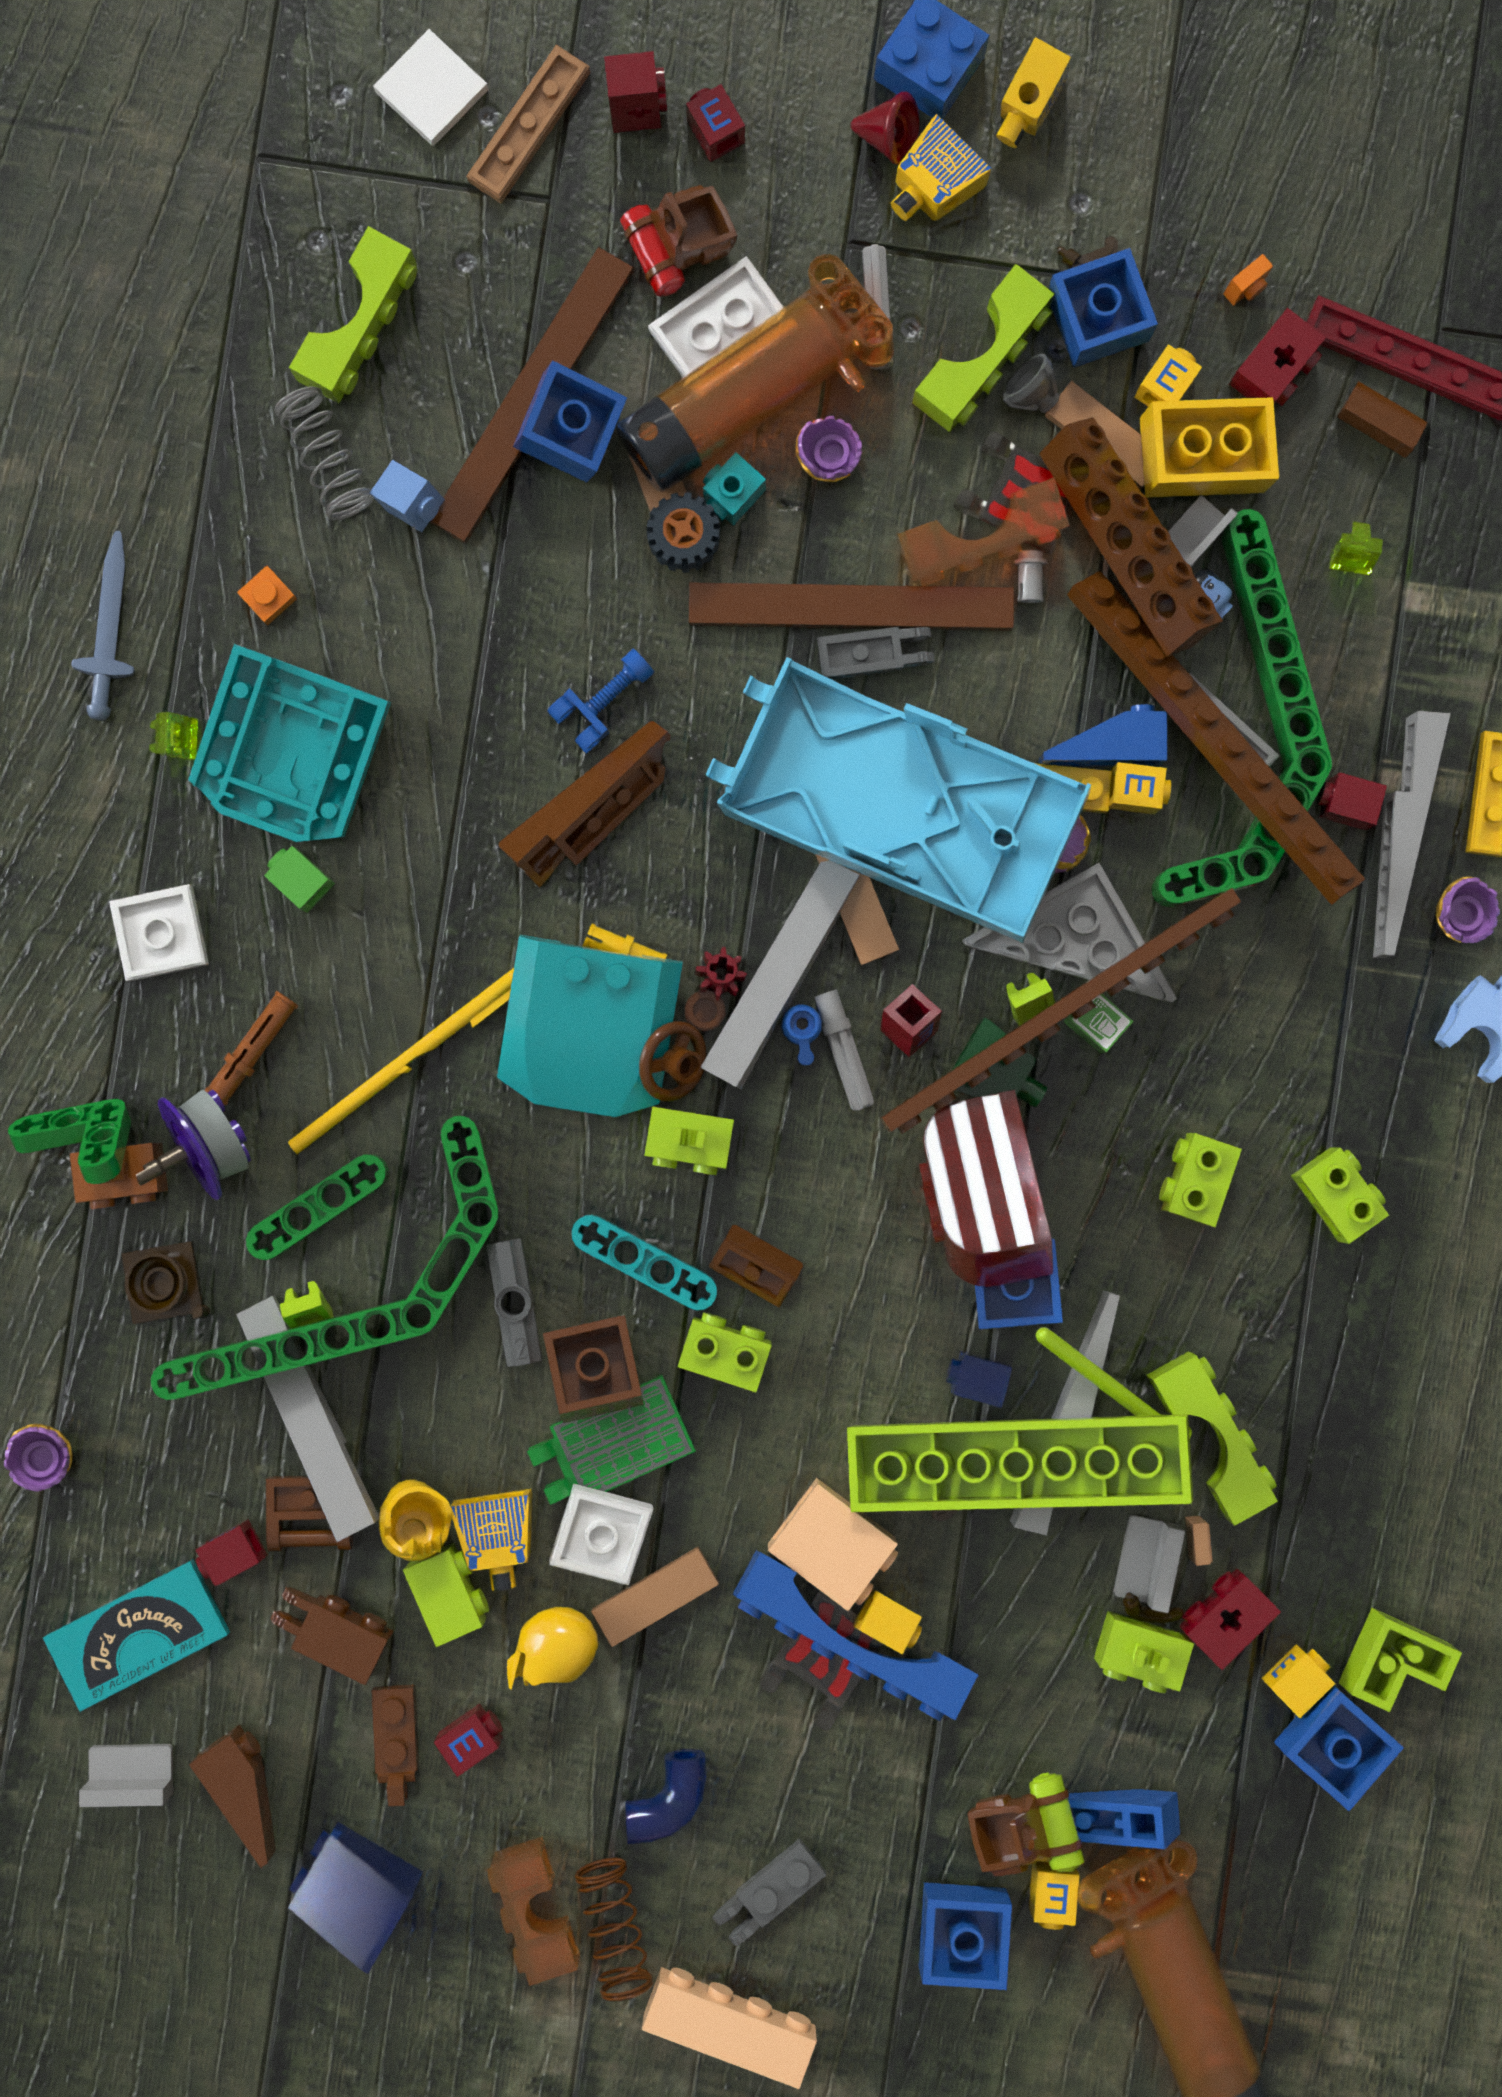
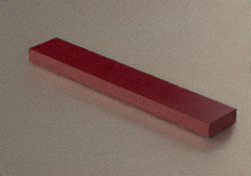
M1320 295L1315 299L1306 322L1326 337L1321 346L1502 421L1501 371Z

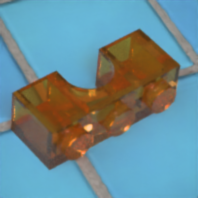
M543 1837L496 1851L491 1868L487 1870L488 1879L493 1893L500 1892L504 1905L500 1909L501 1920L506 1933L512 1932L517 1947L513 1948V1956L518 1972L520 1974L525 1972L529 1986L576 1971L578 1969L580 1953L568 1915L555 1920H544L533 1913L529 1904L530 1899L535 1895L552 1889L555 1877Z

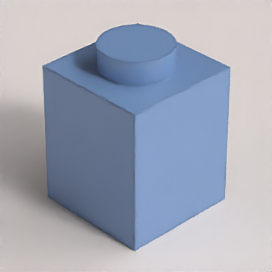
M394 460L391 461L369 493L387 512L420 532H423L427 524L437 515L439 507L445 500L428 480Z

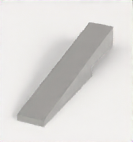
M1417 711L1406 718L1401 791H1395L1384 797L1373 958H1387L1394 956L1451 713Z
M830 860L820 862L701 1066L702 1069L742 1089L780 1018H783L785 1012L789 1009L836 923L840 911L860 877L859 874Z
M1104 1290L1079 1349L1081 1354L1102 1370L1120 1298L1119 1295ZM1072 1368L1051 1419L1091 1418L1098 1387ZM1053 1507L1014 1508L1009 1521L1014 1528L1047 1535Z
M275 1295L236 1314L247 1340L290 1329L282 1318L280 1305ZM291 1336L286 1343L288 1354L294 1358L305 1357L296 1337ZM251 1347L260 1369L263 1368L267 1361L265 1352L259 1347ZM305 1365L264 1376L336 1541L338 1542L378 1521L379 1515L344 1445L347 1441L310 1366Z

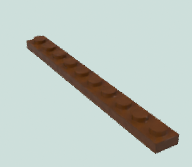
M1098 571L1073 585L1067 594L1070 600L1327 901L1333 905L1357 888L1365 880L1362 874L1173 655L1168 657L1165 655L1147 624L1105 575Z
M1233 888L1224 891L880 1117V1120L888 1132L898 1128L901 1134L905 1133L922 1121L918 1114L931 1105L936 1111L940 1110L957 1098L953 1091L966 1082L970 1088L975 1087L992 1075L988 1068L1001 1059L1005 1065L1010 1064L1027 1052L1023 1045L1033 1038L1037 1037L1041 1043L1061 1030L1058 1022L1068 1015L1072 1014L1076 1020L1095 1008L1096 1005L1092 999L1105 991L1109 997L1115 995L1131 984L1127 976L1138 969H1141L1144 974L1150 972L1165 962L1162 953L1173 946H1176L1178 951L1185 949L1200 939L1196 932L1200 928L1210 923L1214 929L1235 916L1231 908L1239 904L1241 900Z

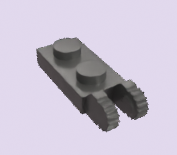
M898 627L818 637L817 644L821 674L829 679L900 671L904 667L912 668L933 664L935 662L933 652L922 651L902 655L901 643L923 642L930 639V627L901 630Z
M798 1839L736 1890V1894L722 1905L712 1918L719 1926L728 1922L743 1906L747 1908L751 1916L736 1926L729 1935V1939L734 1946H738L752 1936L759 1926L763 1928L826 1876V1870L804 1842Z

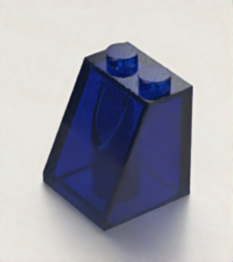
M337 1822L331 1834L325 1831L321 1833L310 1854L317 1858L310 1871L302 1867L289 1890L296 1895L288 1908L360 1970L368 1974L409 1904L423 1871Z

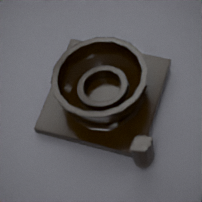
M193 1241L121 1253L125 1273V1291L130 1304L133 1324L192 1314L193 1319L209 1316L210 1308L203 1305Z

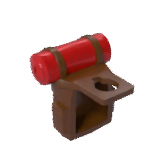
M698 185L684 191L681 190L674 195L671 192L666 193L662 198L659 208H655L652 211L647 204L638 205L628 210L620 218V223L625 231V238L631 244L643 268L648 285L652 286L655 295L658 297L671 295L682 287L685 282L682 270L699 262L705 265L727 256L735 245L738 236L728 211L713 186L704 188Z

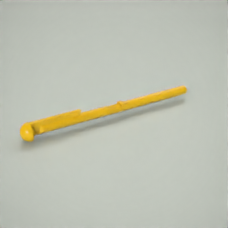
M514 968L290 1139L288 1144L296 1154L302 1152L401 1074L410 1072L412 1068L408 1065L416 1058L437 1048L469 1022L474 1028L507 1003L510 997Z

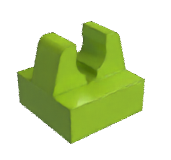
M1034 973L1027 974L1029 986L1020 991L1015 988L1012 982L1006 986L1012 1014L1018 1026L1055 1003L1053 991L1046 979L1041 980Z
M314 1281L308 1282L309 1294L299 1298L293 1288L286 1290L285 1301L280 1304L282 1318L290 1329L334 1317L331 1306Z

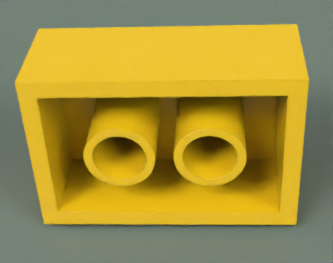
M1273 397L1153 401L1140 417L1146 497L1264 493L1279 479Z

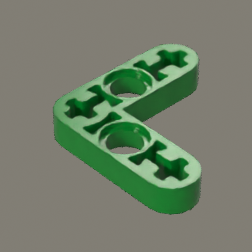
M109 1099L22 1117L9 1126L8 1134L14 1149L20 1153H30L82 1142L77 1160L83 1178L87 1183L101 1184L115 1178L122 1169L131 1118L125 1102L120 1099Z

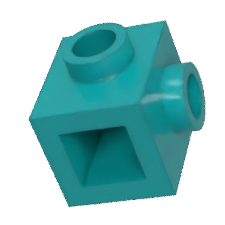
M736 452L723 466L716 464L703 480L705 484L703 487V498L706 504H711L720 522L726 519L733 526L766 491V478Z

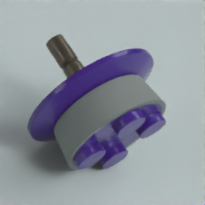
M201 1090L178 1108L164 1097L158 1099L161 1116L176 1147L159 1156L157 1160H152L143 1165L144 1170L136 1174L138 1184L142 1186L163 1174V1171L167 1172L177 1165L186 1162L205 1191L214 1200L221 1199L220 1180L248 1169V1162L251 1161V1157L243 1144L247 1139L242 1128L236 1120L230 1122L223 1114L225 1107L214 1090L209 1092Z

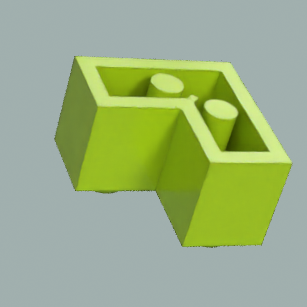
M1371 1608L1339 1680V1684L1351 1695L1390 1712L1407 1674L1446 1691L1462 1652L1447 1641L1375 1608Z

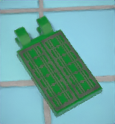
M663 1374L640 1384L644 1405L563 1423L560 1420L549 1426L554 1437L529 1447L527 1453L533 1467L556 1456L563 1472V1478L545 1485L544 1492L550 1505L570 1496L573 1484L607 1492L696 1452Z

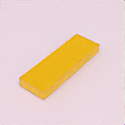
M1484 731L1480 734L1465 853L1502 858V733Z

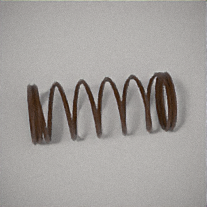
M606 1858L594 1861L581 1867L574 1876L576 1878L575 1881L582 1885L578 1889L580 1893L596 1891L612 1883H620L628 1887V1893L620 1900L597 1903L585 1908L583 1911L585 1915H595L618 1905L629 1906L633 1909V1915L624 1923L602 1925L590 1930L587 1935L592 1938L602 1937L614 1933L623 1927H630L638 1931V1937L630 1945L607 1947L595 1952L592 1957L596 1960H604L620 1955L629 1949H635L643 1953L642 1961L635 1967L616 1968L599 1975L597 1980L606 1982L601 1987V1997L606 2001L612 2002L624 2001L640 1996L653 1985L652 1974L640 1968L647 1959V1952L643 1948L635 1946L642 1937V1930L638 1926L630 1924L637 1914V1908L633 1904L625 1902L632 1892V1886L628 1882L619 1879L627 1870V1862L622 1858ZM609 1866H620L619 1868L602 1875L593 1877H582L583 1875L600 1868ZM606 1906V1907L601 1908V1909H597V1910H594V1911H590V1910L595 1909V1908H598V1907ZM612 1928V1929L607 1930V1931H604V1932L595 1933V1932L600 1931V1930H603V1929ZM618 1950V1951L613 1952V1953H611V1954H607V1955H603V1956H598V1955H600V1954H602V1953H605V1952H608V1951ZM627 1971V1972L622 1973V1974H619V1975H617V1976H613V1977H609V1978H603V1977H605V1976H607V1975H610V1974H613V1973H618V1972ZM647 1980L643 1985L629 1991L606 1993L609 1989L624 1982Z

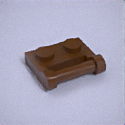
M269 1476L266 1478V1542L268 1552L282 1551L283 1547L337 1546L338 1550H352L353 1534L337 1542L332 1530L283 1531L282 1520L326 1519V1516L308 1476Z

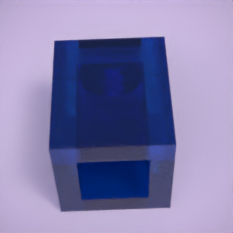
M960 1351L958 1360L952 1358L950 1361L946 1382L951 1384L950 1391L953 1395L1002 1408L1012 1367L1008 1363Z

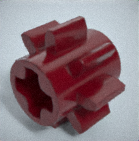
M722 947L720 954L714 956L707 951L704 952L703 960L707 966H697L695 969L696 976L704 977L699 991L705 992L709 990L715 992L714 997L716 1001H719L721 994L726 992L735 997L738 988L734 981L743 982L747 975L743 971H737L742 957L736 956L732 958L727 955L726 947ZM717 968L724 969V980L717 979Z

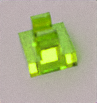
M1353 522L1351 534L1342 533L1330 555L1329 569L1370 575L1382 554L1383 539L1371 538L1370 524Z
M172 712L156 713V719L150 723V728L156 730L155 744H149V750L155 754L182 760L195 759L197 754L198 719Z

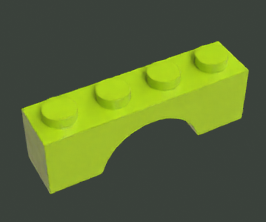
M369 226L349 260L355 277L362 285V301L358 312L347 325L329 333L309 332L289 366L298 382L307 387L314 386L320 388L325 397L338 404L344 394L349 395L355 388L359 377L357 373L364 359L369 360L374 354L378 345L377 335L384 324L388 325L393 320L398 308L396 301L403 289L408 290L412 286L418 271L417 263L410 248Z
M1015 264L991 294L987 306V312L995 328V342L985 354L971 361L952 362L940 359L916 388L912 403L948 432H951L958 422L964 426L978 408V405L974 403L983 391L989 395L1003 377L1000 369L1008 360L1014 363L1021 356L1028 345V342L1024 339L1034 328L1039 332L1053 314L1049 307L1054 293Z
M1188 1351L1146 1375L1168 1413L1171 1415L1188 1414L1201 1417L1215 1431L1219 1442V1460L1215 1471L1206 1484L1223 1515L1230 1523L1235 1526L1278 1502L1272 1492L1277 1487L1275 1480L1265 1465L1261 1467L1257 1465L1252 1456V1453L1257 1451L1245 1429L1238 1431L1231 1418L1236 1415V1411L1225 1393L1218 1395L1211 1382L1216 1379V1375L1205 1357L1198 1359L1197 1355Z

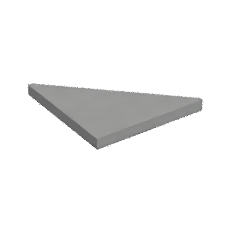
M1100 863L1045 893L1023 943L987 927L962 940L964 946L1085 980L1092 979L1145 944ZM1159 966L1146 974L1141 969H1138L1127 976L1131 984L1122 989L1168 1003L1177 999Z

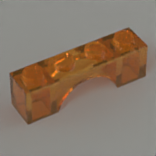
M1055 478L1011 493L1008 513L1003 523L992 534L982 539L965 540L958 538L945 530L937 520L895 534L910 581L920 579L922 586H926L945 579L943 571L955 566H959L962 573L984 565L983 556L997 552L999 559L1019 553L1023 551L1020 543L1036 538L1038 545L1058 539L1062 537L1059 529L1070 525Z

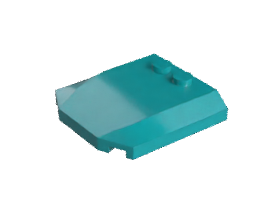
M234 644L188 780L194 787H198L211 801L210 804L220 814L289 840L302 842L345 837L391 702L263 653Z
M520 935L497 1078L534 1104L618 1117L659 1104L660 1100L652 1097L645 1090L639 1074L640 1055L651 1034L662 1025L673 1022L683 961L646 955L641 957L563 944L561 941ZM671 1035L658 1045L653 1058L663 1057L665 1052L668 1051ZM665 1071L652 1073L654 1081L662 1088Z

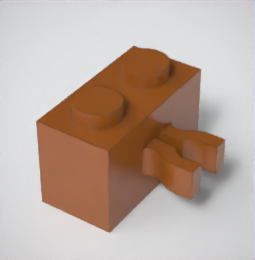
M147 1143L126 1146L120 1173L115 1178L101 1184L87 1183L78 1165L79 1152L70 1153L75 1203L89 1201L90 1209L116 1206L115 1198L130 1196L131 1204L156 1201L155 1193L168 1191L166 1172L163 1171V1174L142 1186L138 1184L136 1174L144 1170L143 1165L152 1160H157L159 1156L164 1154L163 1144Z

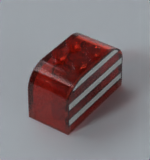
M1015 1090L958 1101L939 1109L930 1118L925 1127L923 1143L926 1163L919 1164L925 1202L929 1210L934 1242H943L946 1259L952 1271L962 1280L983 1287L1052 1275V1239Z

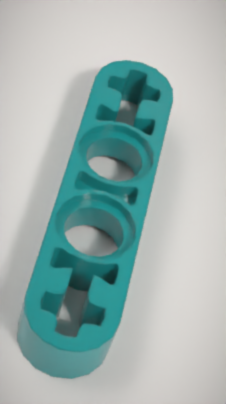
M585 1215L573 1225L572 1240L579 1249L694 1310H704L715 1301L717 1285L714 1279L705 1272L600 1216ZM592 1222L599 1225L597 1232L606 1238L609 1237L610 1230L618 1234L610 1243L607 1255L599 1252L605 1244L597 1240H592L589 1244H585L582 1241L584 1234L579 1231L582 1225L588 1227ZM631 1241L637 1246L638 1257L635 1262L623 1264L617 1260L615 1248L618 1243ZM666 1260L673 1265L675 1274L671 1281L661 1284L653 1279L651 1268L655 1262ZM682 1269L690 1272L685 1278L686 1281L697 1285L700 1280L707 1283L706 1291L710 1293L708 1299L701 1297L698 1302L692 1301L690 1299L692 1292L681 1286L680 1294L671 1290L679 1281Z

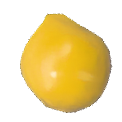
M418 1480L399 1482L389 1491L380 1508L379 1532L382 1542L392 1554L406 1561H420L430 1558L438 1552L440 1553L441 1548L446 1543L453 1512L448 1500L424 1482Z
M570 1607L545 1609L530 1618L520 1630L516 1652L507 1660L509 1689L512 1690L515 1677L517 1678L518 1676H523L525 1686H528L529 1683L532 1686L542 1683H568L578 1679L593 1662L599 1646L598 1636L591 1621L583 1613Z

